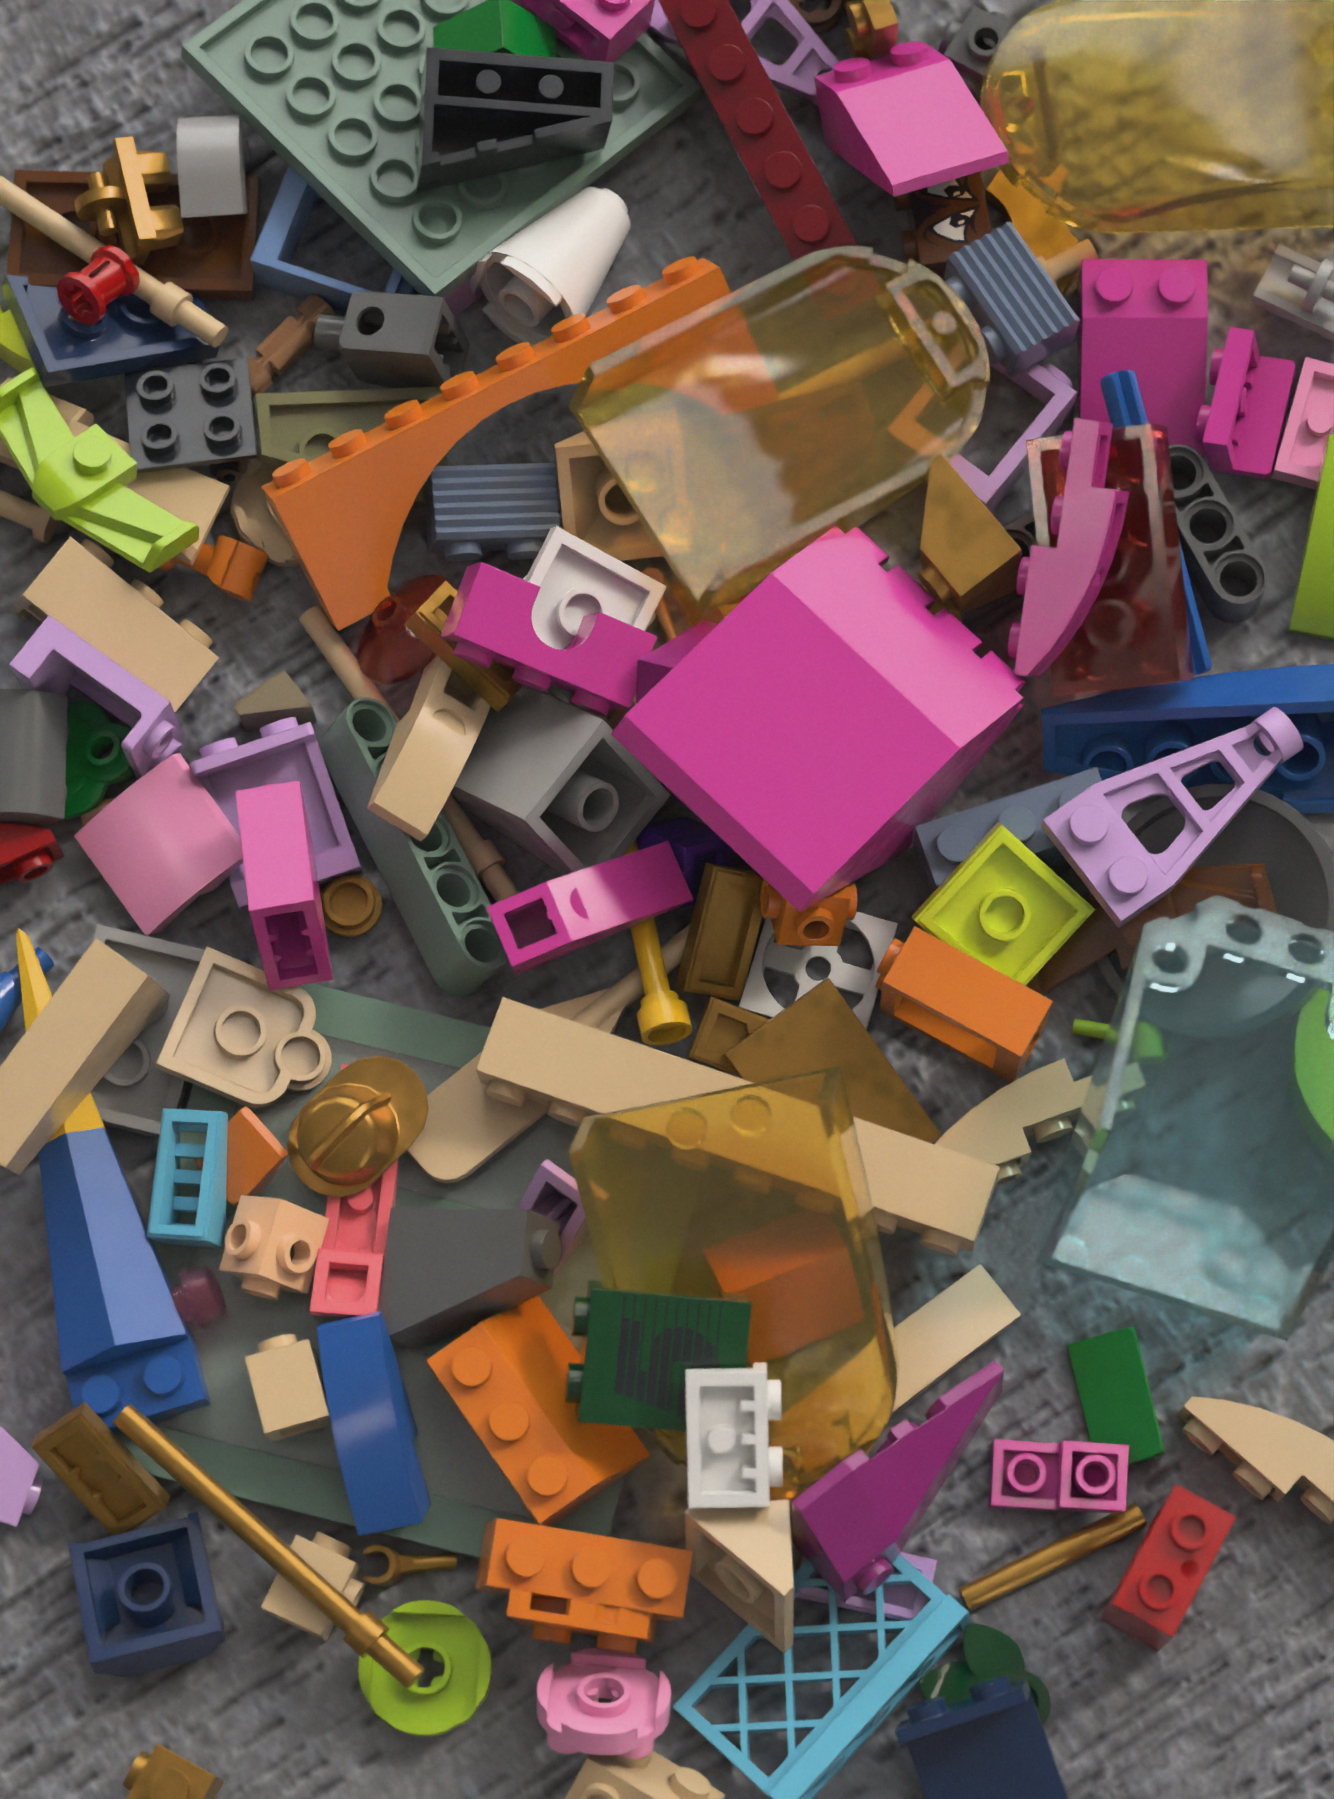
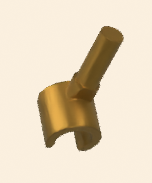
M378 1544L368 1546L362 1552V1555L367 1557L386 1554L389 1558V1569L383 1576L363 1577L367 1582L380 1587H389L396 1584L403 1574L457 1569V1558L454 1552L400 1555L397 1551Z

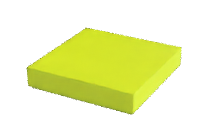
M998 821L911 917L932 936L1026 986L1095 911V908Z

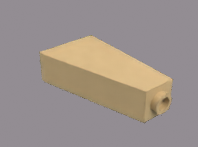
M95 938L0 1066V1167L2 1165L17 1175H20L171 996L149 975L98 938Z

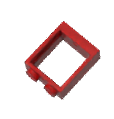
M1176 1484L1161 1503L1100 1619L1159 1651L1174 1636L1236 1517Z

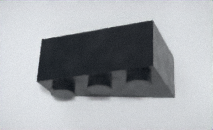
M427 47L421 83L416 193L604 149L612 124L615 62Z

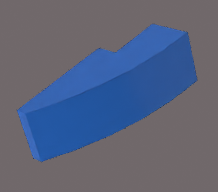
M382 1311L319 1324L317 1336L328 1411L341 1472L358 1535L361 1536L422 1523L431 1500L413 1443L418 1430Z

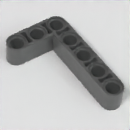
M1180 444L1166 446L1156 451L1162 475L1169 472L1180 473L1191 484L1187 489L1180 491L1172 490L1165 486L1189 577L1206 607L1215 618L1227 623H1239L1248 620L1257 611L1267 586L1268 574L1264 563L1202 456L1195 449ZM1122 468L1106 476L1104 488L1128 491ZM1129 496V497H1128V502L1132 505L1131 500H1130V496ZM1054 502L1003 527L1022 549V558L1030 557L1031 545L1057 547V542L1053 540L1049 533L1051 531V513ZM1135 515L1124 518L1116 550L1140 538ZM1201 524L1209 525L1218 531L1221 539L1211 544L1202 543L1194 538L1190 529ZM1229 577L1240 578L1250 586L1251 593L1243 597L1232 596L1226 593L1220 582ZM1016 588L1007 595L962 613V624H968L1022 596L1017 594Z

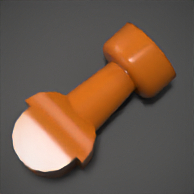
M218 536L215 545L203 543L193 565L172 558L158 567V569L169 571L177 563L208 576L210 581L229 597L251 602L269 555L236 539Z

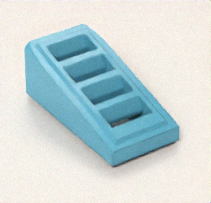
M163 1108L146 1237L167 1245L223 1248L227 1193V1113L223 1111ZM180 1131L207 1133L206 1144L180 1143ZM180 1158L203 1160L202 1171L180 1169ZM179 1185L200 1186L199 1197L179 1196ZM179 1212L197 1213L196 1224L179 1223Z

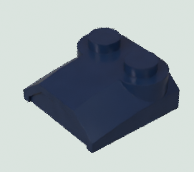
M198 1512L189 1513L186 1518L82 1544L78 1542L68 1544L89 1661L95 1674L129 1677L203 1658L225 1641L224 1621L218 1607Z

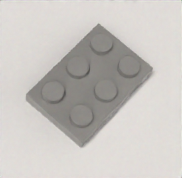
M97 924L92 943L95 938H98L149 975L171 996L90 1092L104 1126L159 1139L163 1108L181 1109L188 1082L154 1067L205 950Z

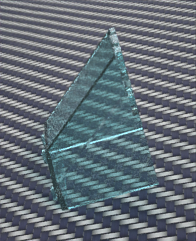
M1217 895L1197 903L1194 910L1190 913L1172 920L1165 915L1143 925L1047 1211L1036 1262L1287 1341L1334 1258V932L1323 928L1318 930L1303 925L1301 921L1260 908L1255 910L1242 906L1238 901Z

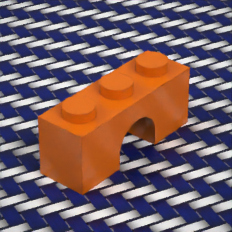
M496 1518L485 1523L475 1590L510 1595V1589L532 1592L534 1597L564 1601L575 1599L649 1612L658 1620L669 1622L683 1618L693 1551Z

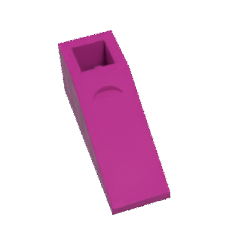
M665 841L549 880L487 906V909L516 976L694 901L670 843Z

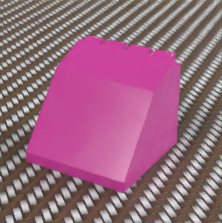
M834 526L771 572L624 715L611 733L618 742L799 912L907 852L913 844L915 826L932 821L1023 707L1020 703L1023 697L1018 692L1025 684V680L1019 675H1014V670L993 651H990L983 658L976 655L974 652L981 648L983 642L946 608L933 615L929 610L935 604L936 599L899 565L886 572L881 566L886 564L890 557L858 527H854L845 534L837 526Z

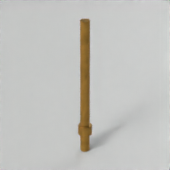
M129 1404L119 1413L113 1424L345 1633L343 1641L361 1658H365L368 1655L371 1656L406 1689H409L418 1680L425 1669L387 1635L390 1628L374 1613L368 1610L363 1614L132 1404Z

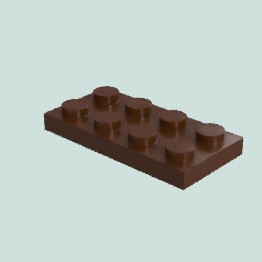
M15 170L14 185L104 245H113L121 249L118 232L113 235L102 236L100 235L97 222L84 221L77 216L75 200L81 194L89 191L87 176L95 172ZM170 174V184L166 192L147 193L149 207L176 205L181 214L178 174ZM246 176L248 214L182 218L184 231L178 244L162 249L150 250L144 265L136 266L163 284L172 282L187 293L200 294L201 299L255 300L256 278L250 260L259 236L262 188L259 176ZM14 213L11 214L7 274L28 276L29 285L57 287L58 281L69 272L79 273L89 265Z

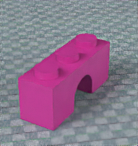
M483 562L467 566L440 638L456 644L453 653L455 656L486 668L490 667L492 660L515 669L512 677L513 680L542 692H548L551 685L573 693L571 704L599 716L606 717L609 709L615 711L631 707L637 688V661L652 652L658 636L601 612H596L583 616L574 640L562 650L552 648L539 639L532 625V609L540 586Z

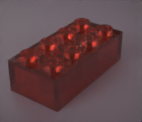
M1150 423L1112 429L1104 488L1130 491L1124 524L1112 564L1095 602L1065 649L1050 664L1054 696L1195 680L1167 426ZM1063 435L1026 440L1037 545L1057 547L1058 535L1051 533L1050 523L1054 500L1056 496H1064L1067 470H1061L1059 465L1060 446Z

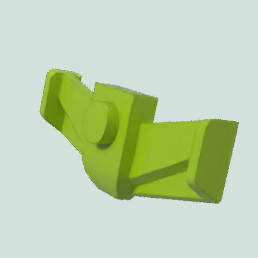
M34 367L25 370L0 387V437L32 489V498L54 520L64 521L149 573L199 540V526L190 521H182L125 487L137 478V462L102 428L94 424L76 437L73 436L41 383Z

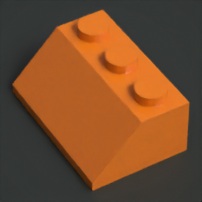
M535 1296L480 1322L426 1361L431 1373L535 1523L552 1527L645 1462L651 1455L630 1426L579 1422L575 1412L576 1404L565 1403L568 1363H580L581 1355L539 1296Z

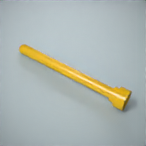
M636 839L624 855L639 851ZM653 917L630 927L645 993V997L640 1001L641 1008L636 1014L641 1039L645 1044L661 1046L676 1043L689 1036L692 1032V1025L686 1002L680 1000L675 991L670 990Z

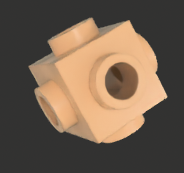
M241 1195L233 1223L225 1237V1250L219 1271L242 1279L243 1282L240 1290L260 1298L278 1301L281 1291L308 1294L312 1277L315 1274L318 1248L321 1249L329 1218L281 1198Z

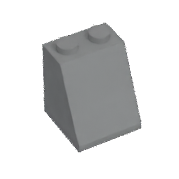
M525 685L519 689L499 712L492 707L489 709L473 749L451 791V794L470 814L563 875L623 856L670 796V793L653 774L611 735L613 730L603 719Z

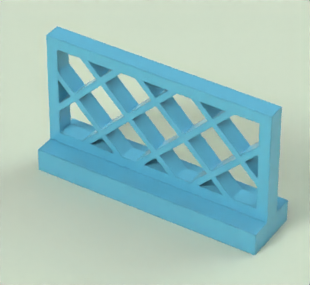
M901 1554L891 1564L899 1574L890 1575L875 1590L877 1622L839 1624L837 1594L824 1578L813 1579L818 1571L808 1560L793 1575V1600L796 1598L795 1595L800 1588L817 1587L829 1590L830 1625L793 1626V1637L830 1636L832 1671L794 1673L792 1646L784 1654L785 1674L747 1676L746 1651L757 1639H766L748 1624L673 1705L674 1710L770 1799H814L919 1684V1679L928 1673L964 1634L966 1626L972 1624L969 1612L949 1594H944ZM913 1585L929 1602L913 1620L885 1622L884 1586ZM901 1632L886 1648V1633ZM877 1633L878 1658L867 1670L841 1671L839 1635ZM738 1661V1676L723 1677ZM856 1681L842 1697L841 1682ZM832 1682L833 1708L823 1719L796 1720L794 1684ZM785 1685L787 1721L749 1723L748 1686ZM738 1687L740 1723L711 1725L694 1709L712 1688ZM812 1730L797 1746L796 1731ZM787 1732L788 1757L770 1777H767L750 1761L749 1733ZM740 1734L741 1752L723 1735Z

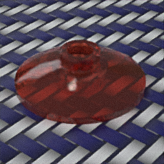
M433 574L416 577L395 589L390 594L391 596L386 597L377 605L362 632L357 652L359 667L362 673L371 681L382 685L404 681L421 671L437 656L404 624L445 581L456 590L455 586L446 578Z

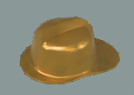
M377 1055L357 1059L340 1070L300 1110L291 1124L287 1143L291 1166L302 1183L319 1194L333 1197L358 1194L373 1184L402 1156L423 1131L429 1110L426 1088L416 1072L400 1060Z

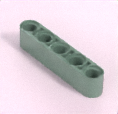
M370 697L358 698L351 702L320 739L319 748L325 765L432 977L439 987L447 993L458 997L469 996L476 992L508 960L487 909V906H490L491 903L443 810H441L428 835L420 842L367 809L398 722L391 710L382 702Z

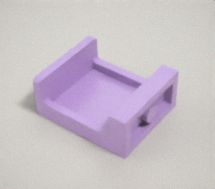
M50 615L47 616L9 665L22 689L65 695L70 687H73L130 728L131 731L123 740L121 747L137 779H140L172 754L180 753L182 755L184 746L181 743L185 736L170 701Z
M290 717L270 723L259 729L262 736L260 739L238 746L235 737L211 743L199 749L201 759L189 763L194 777L200 780L239 835L240 827L235 791L257 788L267 784L300 781L310 825L319 886L327 884L332 879L341 875L362 872L311 722L298 726L296 717ZM242 863L229 875L238 907L243 913L248 911L249 908L244 863Z

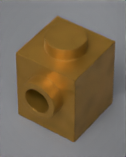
M157 1743L151 1755L144 1751L138 1755L125 1777L123 1787L130 1790L126 1799H215L224 1780Z

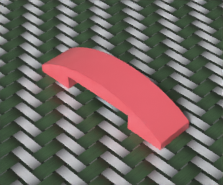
M342 1064L341 1070L347 1067L348 1065ZM400 1157L373 1184L358 1194L343 1197L328 1196L325 1217L329 1218V1223L321 1249L318 1248L310 1306L311 1315L350 1318L378 1312L390 1210L395 1207Z

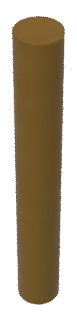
M1134 1502L1126 1506V1512L1112 1513L959 1587L958 1592L965 1607L971 1612L1146 1527L1145 1518L1138 1505Z

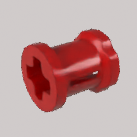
M107 245L106 247L98 248L92 253L91 263L79 273L69 272L62 277L57 284V294L62 306L69 315L85 325H94L105 316L106 306L117 297L131 295L138 289L140 284L139 272L125 252L113 245Z

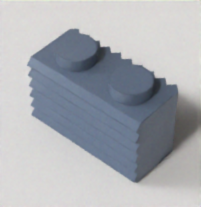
M1006 222L1001 228H995L990 234H985L980 240H974L969 246H963L959 251L953 252L948 257L944 282L942 283L944 296L956 314L962 315L966 313V316L971 318L973 326L978 328L976 339L982 353L990 363L995 365L1000 362V365L1005 367L1007 375L1012 377L1074 342L1080 322L1079 318L1011 222Z
M554 463L435 466L422 486L427 549L429 553H445V560L466 562L477 560L483 557L482 552L488 550L506 551L507 558L513 560L534 559L537 557L550 529L556 526L560 528Z

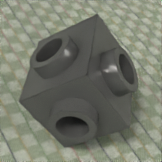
M973 6L963 24L957 21L952 22L938 48V52L951 60L978 105L991 113H994L1007 91L1013 94L1018 89L1030 65V60L1024 58L1027 33L1021 31L1019 25L1009 16L996 11L988 13L976 6Z

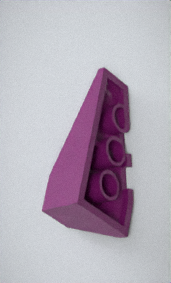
M996 1360L940 1396L926 1412V1422L917 1427L913 1422L902 1421L890 1429L886 1436L888 1439L879 1447L875 1456L869 1459L860 1449L792 1501L793 1544L844 1602L858 1590L863 1595L870 1594L892 1574L894 1568L891 1564L900 1554L1002 1392L1004 1369Z

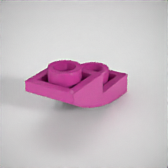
M994 1439L991 1446L988 1508L1054 1512L1124 1513L1126 1512L1129 1445L1064 1440L1060 1444Z

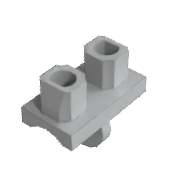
M1279 244L1252 296L1251 303L1264 308L1265 311L1282 319H1288L1320 334L1321 337L1334 342V262L1325 258L1321 263Z

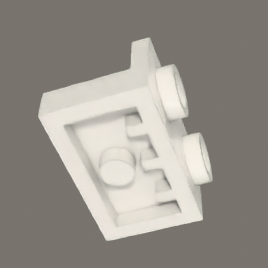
M767 1362L753 1363V1368L686 1369L688 1508L770 1507L769 1487H783L782 1446L768 1447V1420H781V1380H767Z

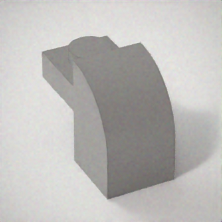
M240 115L178 119L177 168L181 218L248 214L245 165L250 164L248 140L243 139Z

